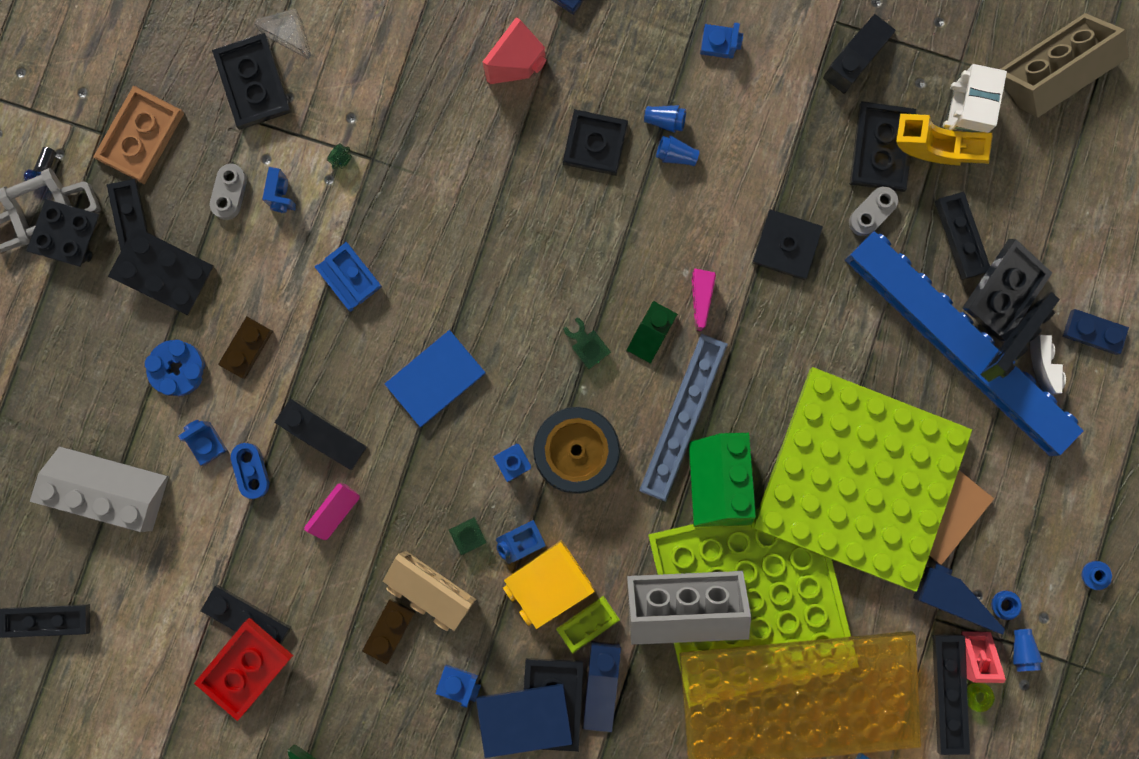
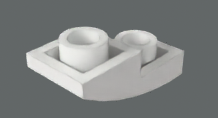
M1038 335L1030 342L1031 360L1036 378L1043 392H1048L1051 395L1060 394L1066 384V375L1063 372L1062 364H1051V360L1055 355L1052 335Z

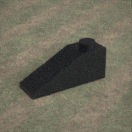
M874 14L830 65L823 78L845 94L896 30Z
M291 398L274 422L349 470H353L367 449L366 445L301 402Z

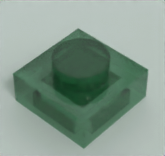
M475 517L449 529L461 556L487 543Z

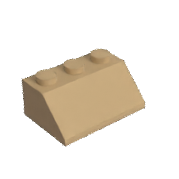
M407 551L396 556L383 580L388 585L387 591L398 598H401L403 595L411 601L410 606L423 615L427 612L435 617L433 622L445 631H448L449 628L455 631L476 601V598Z

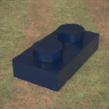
M1074 309L1070 311L1062 337L1118 355L1122 352L1129 327Z

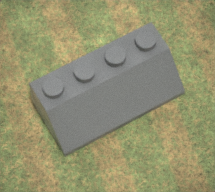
M58 447L38 473L30 502L138 532L153 531L169 476L68 448Z
M743 571L627 576L631 645L749 639L751 613Z

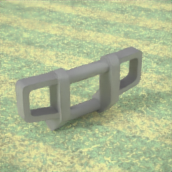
M48 168L41 171V175L10 188L6 186L0 188V201L7 210L0 214V224L11 219L18 237L0 244V253L29 244L35 226L29 228L23 210L15 199L16 197L47 185L53 194L55 202L71 206L68 195L85 190L90 201V206L85 210L99 213L101 208L93 187L85 181L63 187L54 171Z

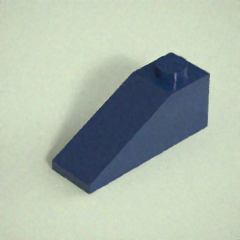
M936 564L935 568L925 566L918 590L915 592L913 599L993 632L1004 634V627L963 581L951 576L953 570Z
M591 641L584 730L612 732L620 665V644Z

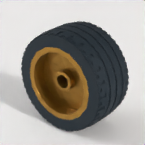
M570 407L555 412L543 422L535 436L533 455L539 473L551 486L566 493L581 494L601 487L610 479L618 465L620 444L615 429L600 413L588 408ZM580 445L582 453L579 456L573 455L571 453L572 446Z

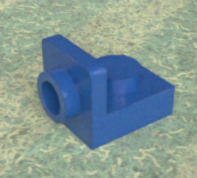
M734 22L732 28L705 24L700 54L733 59L735 51L741 50L743 33H739L740 23Z
M269 167L262 200L270 206L272 211L286 213L287 209L295 211L296 204L291 199L282 197V195H286L288 189L286 175L279 168Z
M195 420L183 428L185 432L178 435L181 441L187 443L200 466L206 465L228 451L211 422Z
M515 444L493 456L507 482L514 480L531 469V464L520 444Z
M534 520L496 538L498 553L502 559L506 560L507 564L546 546Z
M446 664L435 694L462 703L461 706L467 708L469 702H475L481 687V685L476 684L478 675Z

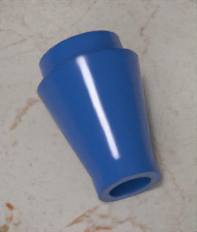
M680 105L647 106L644 123H650L673 133L683 131L686 109L680 108Z
M671 135L669 138L662 136L656 153V158L662 159V163L691 166L696 165L699 157V150L688 146Z
M1032 629L1014 630L1013 664H1016L1017 672L1041 670L1040 663L1043 660L1033 637Z

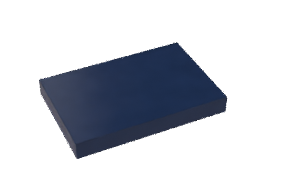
M563 684L476 698L485 758L572 745Z

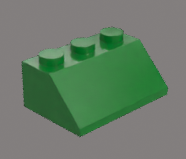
M749 432L719 433L689 442L693 527L752 525L756 514Z

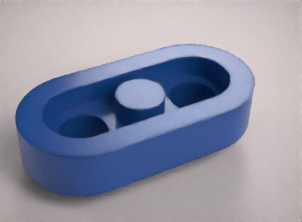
M238 444L231 452V463L239 491L244 497L249 499L261 498L268 492L270 485L262 453L254 444ZM250 452L252 459L247 463L244 460V455ZM254 479H257L260 483L259 488L256 490L251 486Z

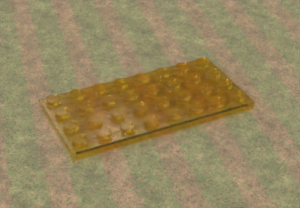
M912 631L680 653L687 759H806L921 747L916 635Z

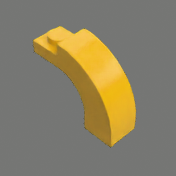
M900 114L896 142L903 152L925 161L959 166L961 162L989 164L993 135L992 133L962 132L943 129L932 123L930 115Z

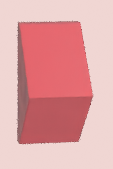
M962 631L961 635L965 636L967 679L974 683H1005L1006 678L991 632Z

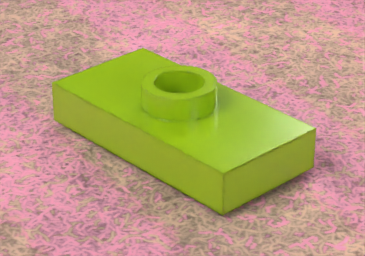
M603 595L557 627L556 630L571 652L574 653L620 621V619Z

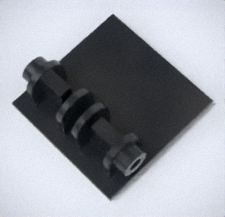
M45 199L26 251L81 267L82 263H85V261L90 262L93 254L88 250V246L99 214Z

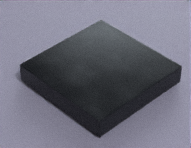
M574 109L562 162L563 165L617 176L628 120Z

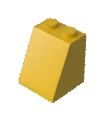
M562 540L505 578L506 586L503 587L512 602L517 600L522 607L519 613L528 626L533 624L536 629L595 592L593 585Z

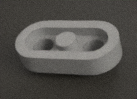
M226 164L219 169L210 199L211 211L222 220L235 218L241 208L247 184V175L236 164ZM230 173H234V179L227 181V176ZM227 200V206L220 208L221 201Z
M889 187L875 189L851 214L849 218L851 231L858 236H867L875 231L896 209L898 196L895 191ZM880 197H886L888 204H882ZM861 216L868 217L869 224L862 223Z

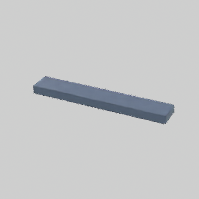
M704 334L700 335L640 486V492L666 502L728 345L727 343Z

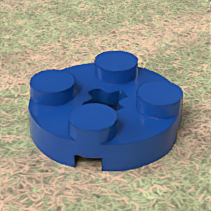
M181 340L165 341L156 346L145 360L147 378L152 387L162 394L185 396L200 386L203 380L202 375L203 369L205 370V361L201 352L195 346ZM172 362H181L182 366L179 368V375L170 373L169 369Z

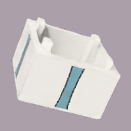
M972 64L967 71L964 70L958 81L951 84L950 89L954 90L948 121L943 123V128L952 131L989 133L996 127L1007 71Z

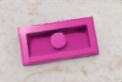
M337 484L305 525L304 530L322 540H327L359 500L360 495L346 484Z

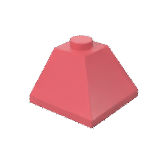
M516 17L482 62L486 81L490 84L530 78L534 71L538 73L546 62L545 47L527 26Z

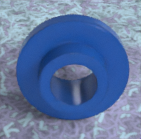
M1091 561L1082 569V580L1090 589L1102 590L1111 583L1112 572L1109 566L1103 562ZM1098 570L1101 572V579L1099 581L1094 577L1095 572Z
M1011 591L998 592L994 595L991 602L994 614L1004 620L1016 618L1022 607L1020 598ZM1004 600L1009 602L1007 610H1003L1001 606Z

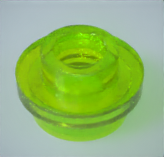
M972 683L967 687L969 708L977 712H985L992 707L995 696L990 686L985 683ZM983 692L984 700L977 702V694Z

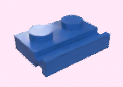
M347 242L328 255L319 265L314 266L350 312L354 307L382 288L381 284Z

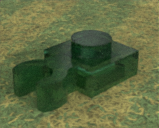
M577 317L575 322L579 326L578 332L572 333L567 327L563 328L569 339L576 340L577 343L572 346V350L587 369L590 370L611 354V351L594 330L587 335L584 322Z

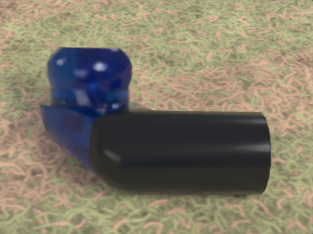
M43 147L34 169L25 171L24 181L39 176L41 171L51 168L57 154L55 150Z

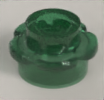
M339 143L332 149L327 157V161L332 164V169L338 167L343 169L350 162L352 155L349 154V146L345 147Z

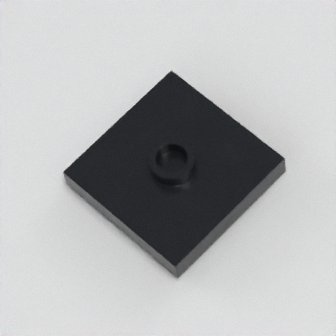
M769 209L752 264L806 280L823 226Z

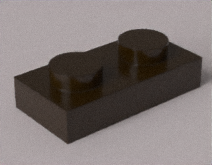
M246 316L218 365L238 377L246 379L273 331Z
M389 599L362 652L387 665L416 612L393 599Z

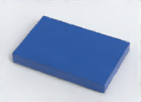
M448 330L388 380L385 386L422 428L484 376L486 372L454 334Z

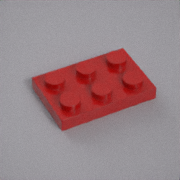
M248 618L194 684L238 721L294 655L251 618Z

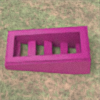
M694 269L691 276L696 331L702 332L706 327L716 274L715 272Z

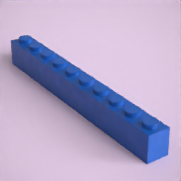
M873 231L845 261L1048 456L1061 455L1084 431L1077 425L1079 423L1078 420L1071 413L1064 412L1056 405L1057 400L1050 393L1043 392L1035 385L1036 380L1029 373L1022 372L1016 366L1004 378L999 376L990 382L983 378L980 374L999 350L993 345L995 343L994 340L987 333L980 332L975 328L973 320L967 314L959 312L954 308L952 300L946 294L939 293L931 286L932 281L925 274L918 273L912 268L911 261L904 254H898L891 248V242L884 235Z

